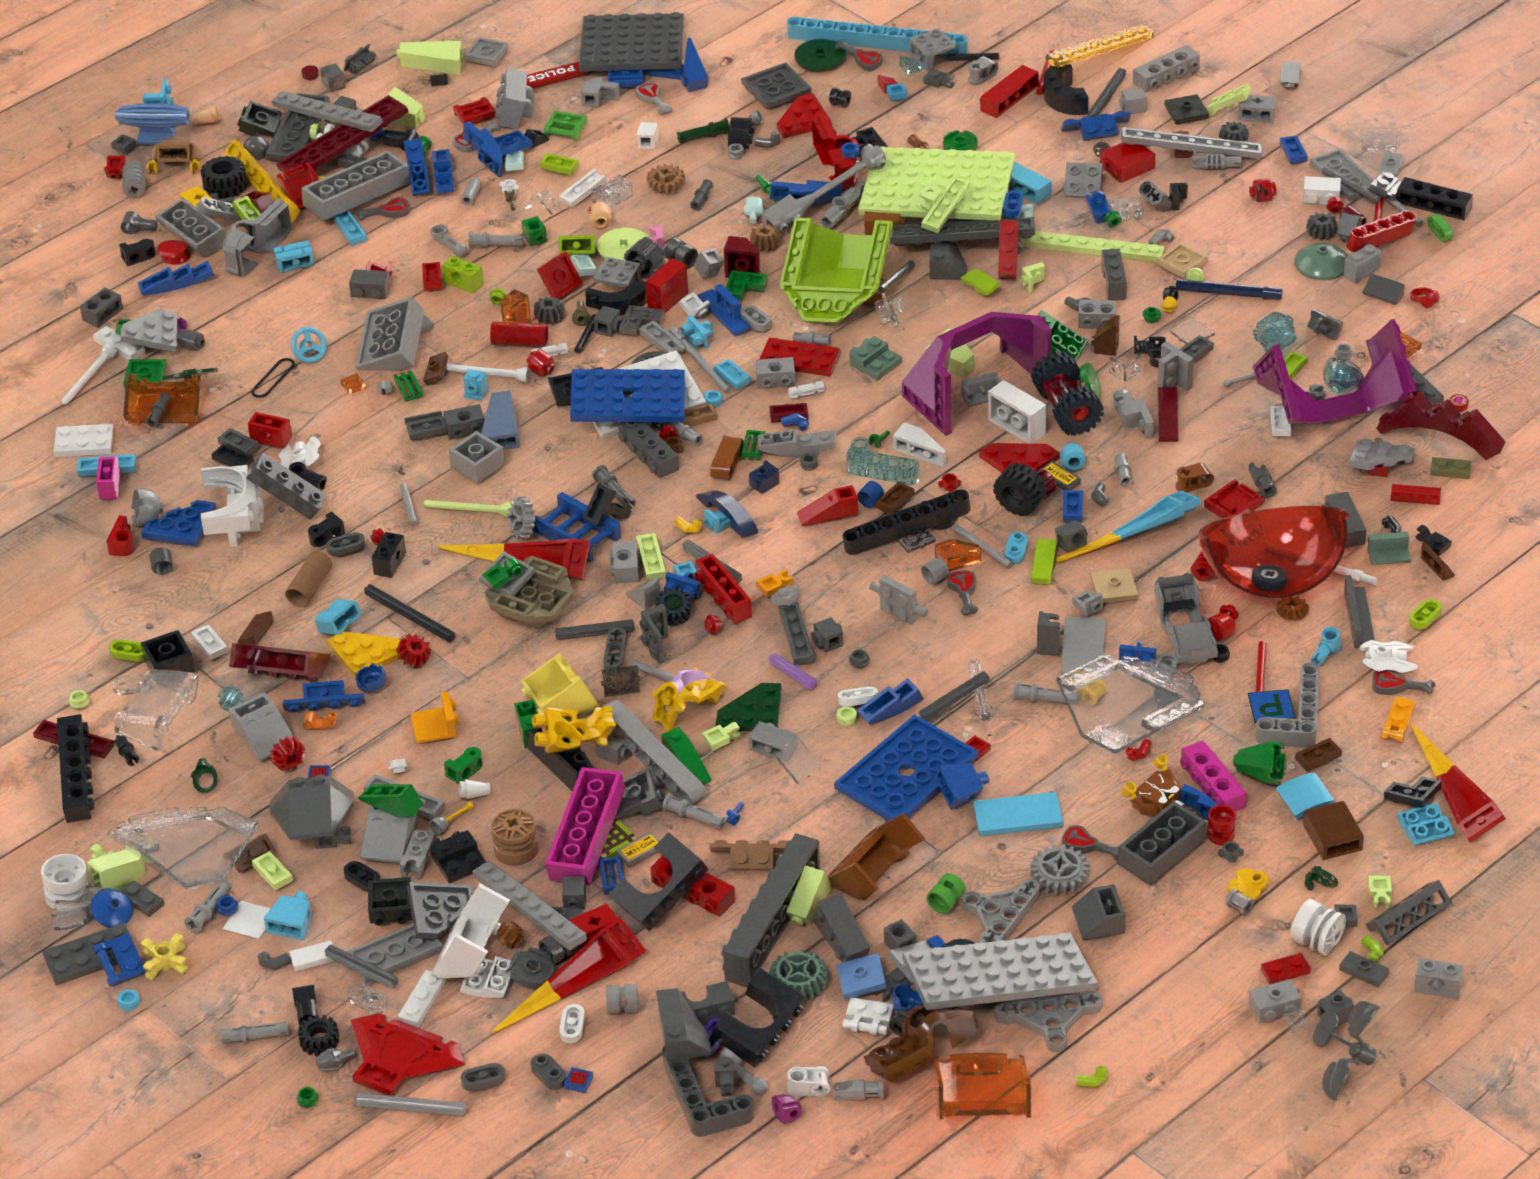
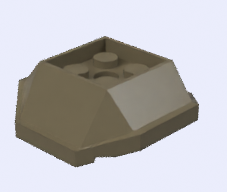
M530 556L522 562L533 567L535 573L514 596L503 592L498 593L488 587L485 591V598L490 609L497 612L500 616L539 629L547 622H554L574 598L566 567Z

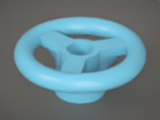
M303 327L294 333L291 340V348L294 355L300 361L315 363L325 355L327 342L324 335L318 329ZM310 332L319 337L321 346L316 345L311 340ZM304 333V338H305V339L302 340V341L299 343V350H298V349H297V339H298V337H299L301 334ZM306 343L310 344V348L306 347ZM314 350L319 352L318 355L312 358L302 355L309 354Z

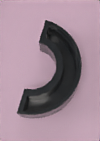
M1059 59L1056 63L1049 66L1044 73V100L1048 106L1058 112L1069 115H1087L1089 97L1084 88L1069 87L1073 85V68L1068 59Z

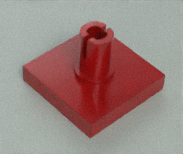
M566 251L536 269L550 296H554V299L563 297L583 283Z

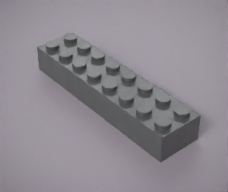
M795 833L792 840L787 842L784 853L779 855L776 866L769 871L765 884H761L757 897L751 900L749 910L746 914L742 915L738 928L732 931L728 944L725 943L722 948L721 955L724 959L722 970L725 973V981L748 987L749 982L763 966L790 921L786 911L804 866L820 870L819 840Z

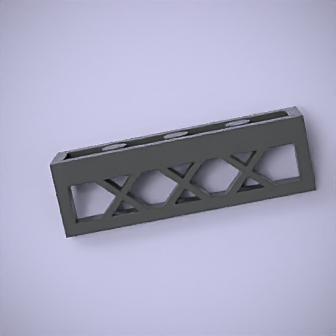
M1347 575L1345 576L1344 586L1345 602L1354 648H1360L1364 642L1375 639L1365 587H1354L1352 576Z
M1440 880L1429 882L1366 923V926L1370 932L1378 930L1385 944L1388 945L1452 902ZM1437 891L1443 900L1439 905L1432 903L1434 893ZM1419 903L1426 905L1424 915L1417 913ZM1404 913L1411 915L1409 925L1401 923ZM1387 924L1395 925L1394 935L1391 937L1384 927Z

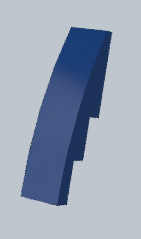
M449 149L432 151L437 193L454 192Z
M206 261L193 268L188 263L174 271L169 266L137 283L141 294L149 295L178 290L197 284L215 275L209 261Z

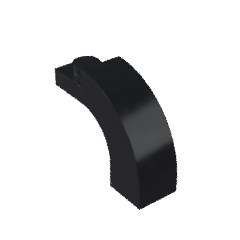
M633 279L627 288L613 293L588 288L585 291L586 306L599 309V311L603 306L620 310V316L625 315L629 305L640 307L646 305V282Z

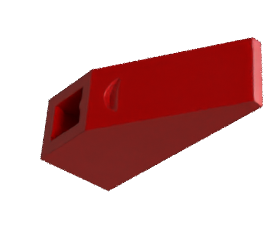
M853 485L835 488L797 511V515L802 526L858 515V497Z

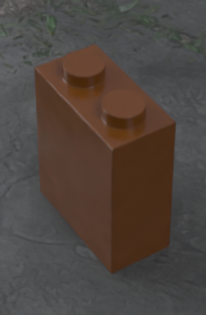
M1344 801L1304 810L1303 826L1322 860L1363 850L1364 835Z

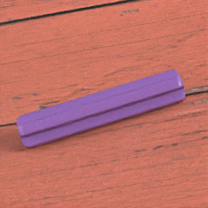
M773 653L770 655L769 663L809 690H813L817 686L816 679L779 654Z

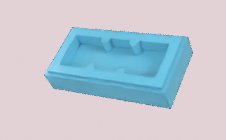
M730 359L714 366L715 372L736 390L751 383V377Z

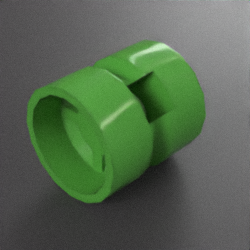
M947 873L928 892L926 900L933 910L940 914H946L965 894L966 887L956 875Z

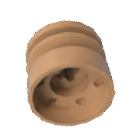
M508 809L494 817L491 829L494 853L498 861L511 866L530 862L538 852L535 819L525 810Z

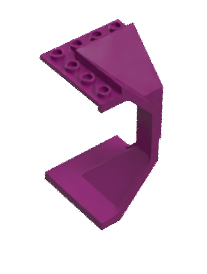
M989 312L937 336L902 381V397L945 436L951 434V374L947 371L951 351L993 332L1000 337V352H1006L1027 372L1032 374V368L1037 367L1035 363L1037 361L1041 362V357L1044 356L1046 358L1048 353L1051 352L1052 332L1051 328L1046 325V316Z
M1391 319L1371 339L1366 340L1372 365L1357 390L1352 393L1315 401L1289 378L1280 344L1272 346L1253 365L1257 383L1281 396L1288 424H1322L1370 413L1402 401L1406 394L1416 392L1417 387L1416 381L1411 374V364L1405 354V344L1400 338V327L1396 324L1395 319Z

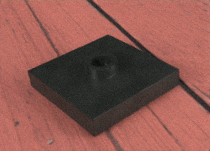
M1198 94L1164 100V106L1176 125L1209 118V113Z

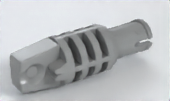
M1223 154L1192 156V168L1204 170H1223L1225 167L1241 168V156H1225Z

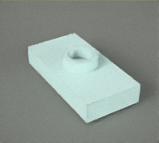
M524 150L506 155V171L523 169Z
M588 254L571 255V261L579 276L595 275L597 273V268Z

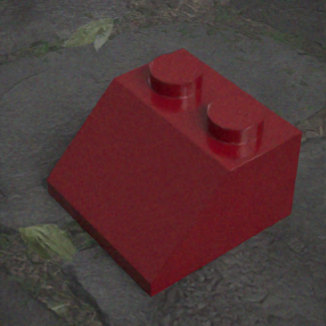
M728 236L724 246L725 278H729L731 271L761 274L760 251L747 238Z

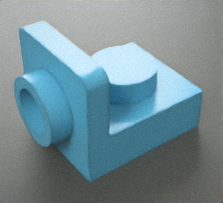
M709 509L704 511L706 527L713 530L716 534L731 527L732 521L720 510L715 513Z

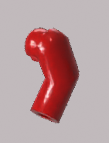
M1144 739L1139 749H1136L1134 746L1128 747L1125 751L1127 758L1135 761L1147 757L1152 742Z

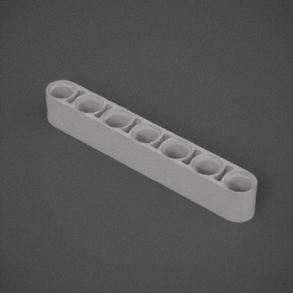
M615 699L605 705L612 706L613 721L616 722V726L611 732L653 774H657L660 781L677 798L687 799L691 804H694L706 796V788L702 782L620 701Z

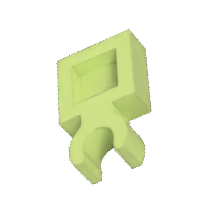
M1368 876L1369 896L1374 897L1373 907L1377 909L1378 903L1383 902L1386 904V909H1389L1390 897H1392L1390 876Z

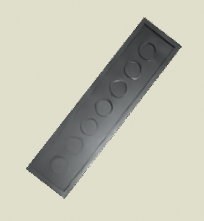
M1034 217L1001 219L1018 221L1019 236L1021 238L1035 236ZM1000 221L945 222L938 234L922 228L921 224L894 225L891 230L890 244L903 246L906 243L921 245L923 242L938 244L941 241H948L950 243H956L959 240L973 242L977 241V239L990 241L999 238Z

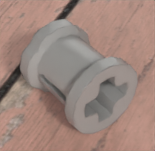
M1233 889L1228 894L1225 904L1228 907H1234L1242 915L1246 916L1253 908L1254 900L1239 893V890Z

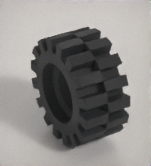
M318 1014L312 1019L310 1016L308 1017V1022L304 1019L302 1025L298 1027L300 1047L304 1052L307 1051L308 1055H312L314 1052V1056H319V1053H323L327 1049L337 1048V1043L340 1041L337 1023L333 1021V1018L329 1017L327 1019L326 1015H322V1018H319ZM316 1033L326 1034L325 1036L320 1038L311 1037Z

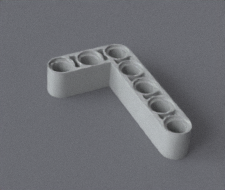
M1308 662L1301 666L1298 719L1271 717L1258 719L1256 722L1255 739L1259 744L1278 741L1287 747L1308 748L1315 745L1319 689V667L1317 664Z

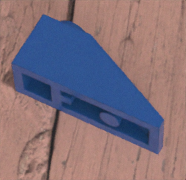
M687 38L681 83L688 92L707 88L709 77L692 39Z

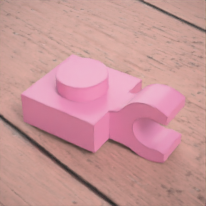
M659 224V227L656 228L650 225L652 241L656 242V245H659L658 247L664 248L663 225Z

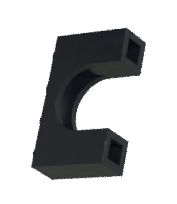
M669 832L654 846L658 854L672 866L673 872L669 883L656 893L646 894L638 891L623 878L609 893L621 908L648 931L656 926L660 919L673 909L681 897L686 895L690 888L708 871L704 862Z
M761 968L749 982L745 995L765 1007L772 1015L773 1023L764 1028H753L725 1012L714 1026L710 1037L711 1040L724 1048L726 1047L753 1067L759 1061H765L770 1053L768 1049L778 1044L782 1031L787 1032L793 1023V1017L798 1018L804 1009L802 1003L805 996Z

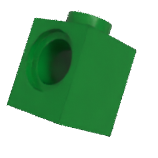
M538 216L521 221L522 235L530 247L547 242L546 227Z

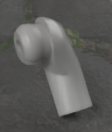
M1159 229L1148 243L1150 245H1157L1160 241L1172 242L1174 234L1169 230Z

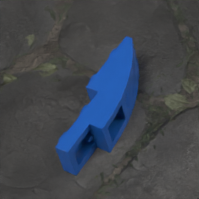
M470 121L464 123V139L478 151L480 162L484 163L491 172L501 177L502 154L494 137L486 128L479 131Z
M421 139L404 141L412 194L430 193L422 141Z
M807 180L806 184L771 181L770 200H782L789 194L796 200L806 195H811L829 182ZM842 183L814 200L810 206L831 203L833 198L841 196Z

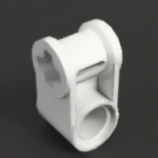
M821 1066L793 1067L787 1074V1091L794 1097L826 1096L830 1093V1085L828 1084L830 1072L827 1068Z

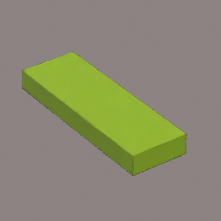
M1037 538L1031 583L1051 585L1057 540Z

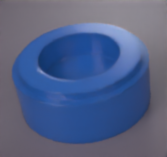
M849 142L841 148L842 155L846 158H855L859 155V146L856 143Z

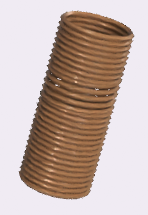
M321 551L310 553L285 591V597L292 605L304 607L308 604L332 567V561L327 554Z

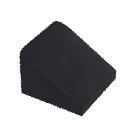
M446 72L429 75L431 86L448 84Z
M527 129L525 132V136L532 140V148L549 141V137L541 130Z

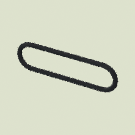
M291 358L280 359L251 390L252 395L258 398L267 396L294 367V360ZM281 362H292L287 371L265 394L257 395L254 393L255 389Z

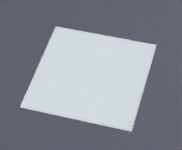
M240 901L238 910L231 915L223 929L260 939L266 929L264 917L271 908Z

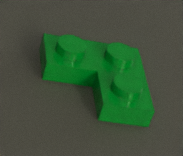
M731 271L726 289L736 299L742 300L746 289L764 291L767 274Z

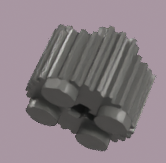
M643 237L625 252L623 258L626 261L640 263L641 277L649 279L665 265L664 256L666 251L663 247H658L659 245H656V242H653L649 237Z

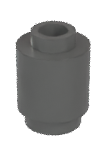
M181 329L177 334V343L182 347L199 351L205 345V338L202 333Z

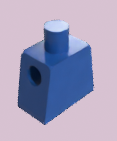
M971 763L940 766L935 775V779L950 810L979 797L983 790V785L989 782L988 774L985 771L976 773Z

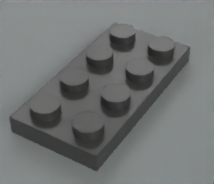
M122 923L43 950V957L55 985L103 970L104 968L98 954L94 953L92 947L98 943L107 942L129 933L126 924ZM106 951L112 966L118 965L112 951Z

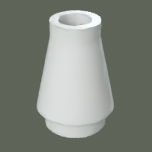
M467 779L459 782L460 798L468 800L490 795L489 783Z

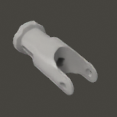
M883 1079L871 1082L850 1080L836 1082L833 1085V1089L836 1091L833 1093V1098L837 1101L865 1100L866 1097H880L884 1099Z

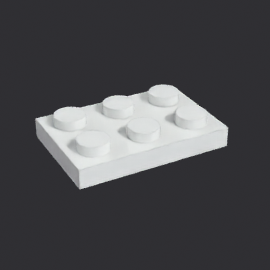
M113 424L56 427L54 456L69 457L111 454L114 435Z

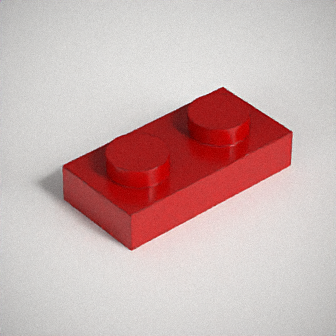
M1302 952L1261 964V971L1269 985L1310 974L1311 969Z

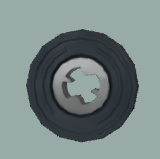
M1261 565L1252 571L1251 581L1255 587L1261 590L1277 591L1286 586L1287 572L1278 566Z

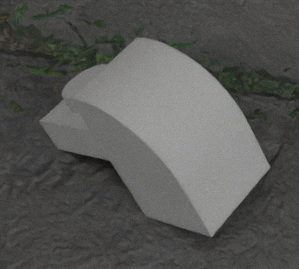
M594 78L587 81L581 90L582 106L599 108L601 100L619 101L620 98L619 83L604 82V78Z

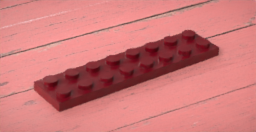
M388 95L361 111L382 118L383 123L374 131L369 132L340 124L276 163L277 168L284 172L302 164L305 169L304 164L309 162L315 171L326 162L332 161L336 156L345 153L349 148L359 144L362 140L374 135L375 132L387 127L393 121L402 118L403 115L409 112L408 108Z

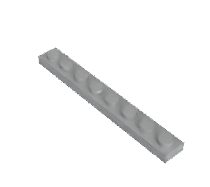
M284 91L278 93L271 100L274 107L369 132L374 131L383 123L380 116Z
M1122 127L1121 142L1126 144L1241 156L1249 159H1261L1262 157L1261 143Z
M491 861L482 864L472 871L475 879L487 888L510 900L509 905L569 951L587 940L585 932Z

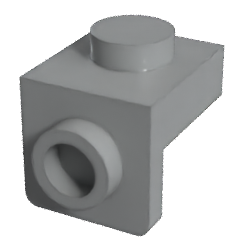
M1087 590L1073 597L1072 604L1087 617L1103 609V594L1099 592L1094 595Z

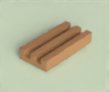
M710 403L685 410V422L680 423L695 426L718 420V414Z

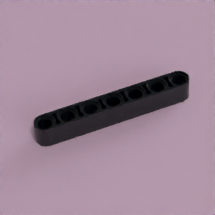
M959 489L850 528L842 535L845 552L849 555H855L966 515L971 510L969 493L966 490Z

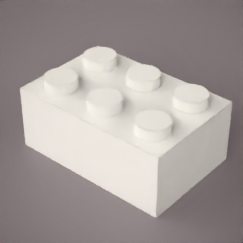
M1003 380L988 391V420L1026 443L1033 444L1046 434V404Z

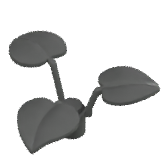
M1360 1001L1351 1010L1348 1017V1024L1350 1025L1348 1031L1349 1035L1358 1041L1357 1043H1351L1334 1033L1339 1024V1018L1332 1011L1323 1013L1320 1022L1315 1027L1313 1042L1316 1046H1325L1332 1036L1350 1047L1349 1054L1353 1058H1340L1338 1063L1331 1062L1323 1075V1089L1327 1096L1334 1101H1337L1338 1093L1349 1074L1348 1063L1358 1065L1361 1062L1371 1065L1376 1058V1049L1365 1043L1359 1035L1380 1007L1378 1005Z

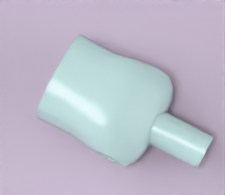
M747 197L745 199L744 215L750 216L751 224H755L757 217L762 216L764 211V201L762 198Z

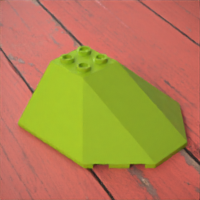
M795 217L780 287L786 293L792 305L797 309L803 321L838 324L878 291L893 226L892 221L875 220L872 235H850L813 224L814 221L811 218Z

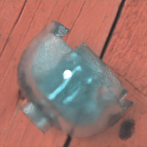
M1330 358L1323 372V379L1330 390L1334 393H1346L1356 388L1362 377L1360 375L1361 369L1348 360L1344 363L1339 361L1340 358Z

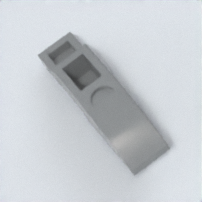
M796 429L759 435L758 449L766 453L785 457H801L806 453H813L819 456V450L836 448L837 434L835 430L798 435Z

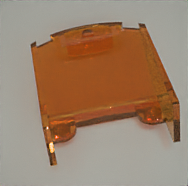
M1007 1053L950 1054L949 1060L939 1061L938 1056L934 1057L936 1110L939 1120H944V1116L1026 1114V1118H1031V1081L1024 1055H1019V1060L1007 1058Z

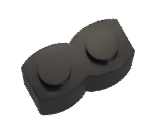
M731 117L728 131V146L738 143L743 146V149H749L754 139L752 133L755 134V123H752V118Z

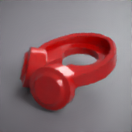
M1420 287L1410 292L1411 300L1421 302V305L1425 308L1431 307L1433 303L1440 300L1439 293L1430 288ZM1420 294H1426L1425 296H1422V297H1416L1417 295H1420Z

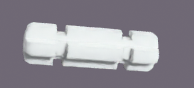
M566 343L558 344V346L541 347L542 350L551 356H557L558 353L560 355L568 353Z
M823 381L815 382L814 385L809 383L800 385L798 388H789L788 394L791 399L798 398L799 395L803 397L815 394V392H824L825 386Z

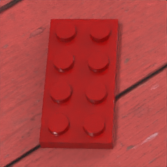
M769 337L759 360L793 357L795 372L831 377L841 353L840 348Z

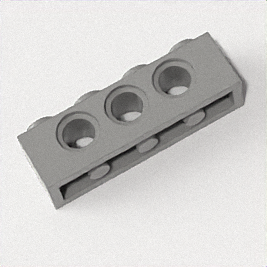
M1185 45L1133 69V84L1138 88H1142L1147 93L1199 69L1200 54L1188 45Z

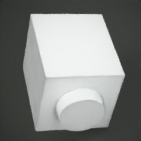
M640 122L637 131V148L655 150L659 138L658 123Z

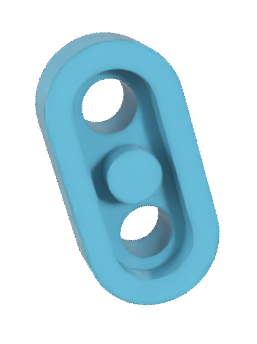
M1015 532L1008 537L1005 557L1012 561L1013 564H1019L1025 558L1028 547V537L1026 534Z

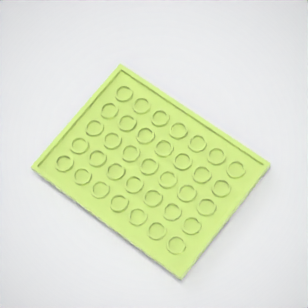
M882 146L881 148L886 155V164L879 170L876 167L871 170L869 169L859 205V215H865L866 211L901 214V217L925 218L929 211L924 210L920 206L923 200L921 192L925 186L932 185L942 189L943 192L952 177L957 176L970 181V187L948 219L1000 221L1003 215L1005 195L1008 193L1014 166L1015 153L1007 151L887 148Z

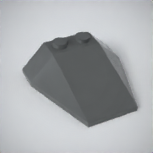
M331 776L296 777L288 780L271 799L270 814L290 840L333 836L354 806V792Z

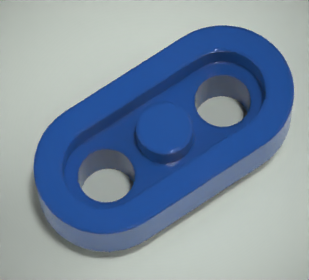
M1010 191L1005 195L1003 214L1008 218H1016L1022 211L1023 194L1019 191Z

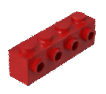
M710 554L695 560L696 580L704 586L706 593L713 597L715 604L722 608L725 616L730 618L734 624L751 618V599L715 555Z

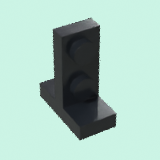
M598 483L583 519L601 527L606 515H611L618 519L621 516L629 518L631 510L612 502L617 491L602 483Z

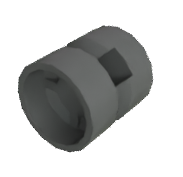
M678 238L671 239L665 247V258L668 260L675 259L687 264V269L693 267L698 258L697 249Z
M551 936L543 938L538 943L539 949L550 956L552 965L562 961L565 956L572 955L580 948L578 945L569 951Z

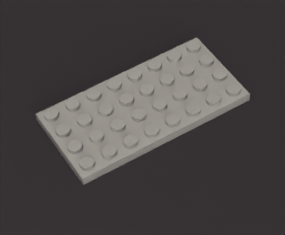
M1071 933L903 952L902 960L926 1010L1097 990L1098 985Z

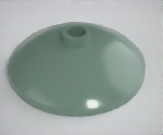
M1314 243L1300 249L1295 256L1294 262L1296 269L1308 278L1332 280L1344 275V263L1348 255L1335 245Z

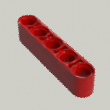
M1402 211L1353 228L1346 247L1352 252H1357L1368 244L1376 247L1410 235L1417 217L1412 212Z

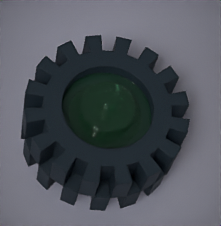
M672 587L671 591L666 588L665 593L661 591L657 595L655 606L663 604L666 607L668 625L671 626V623H674L675 626H678V622L683 624L684 619L686 621L689 619L691 598L687 596L686 591L682 593L680 588H678V591H675V587Z

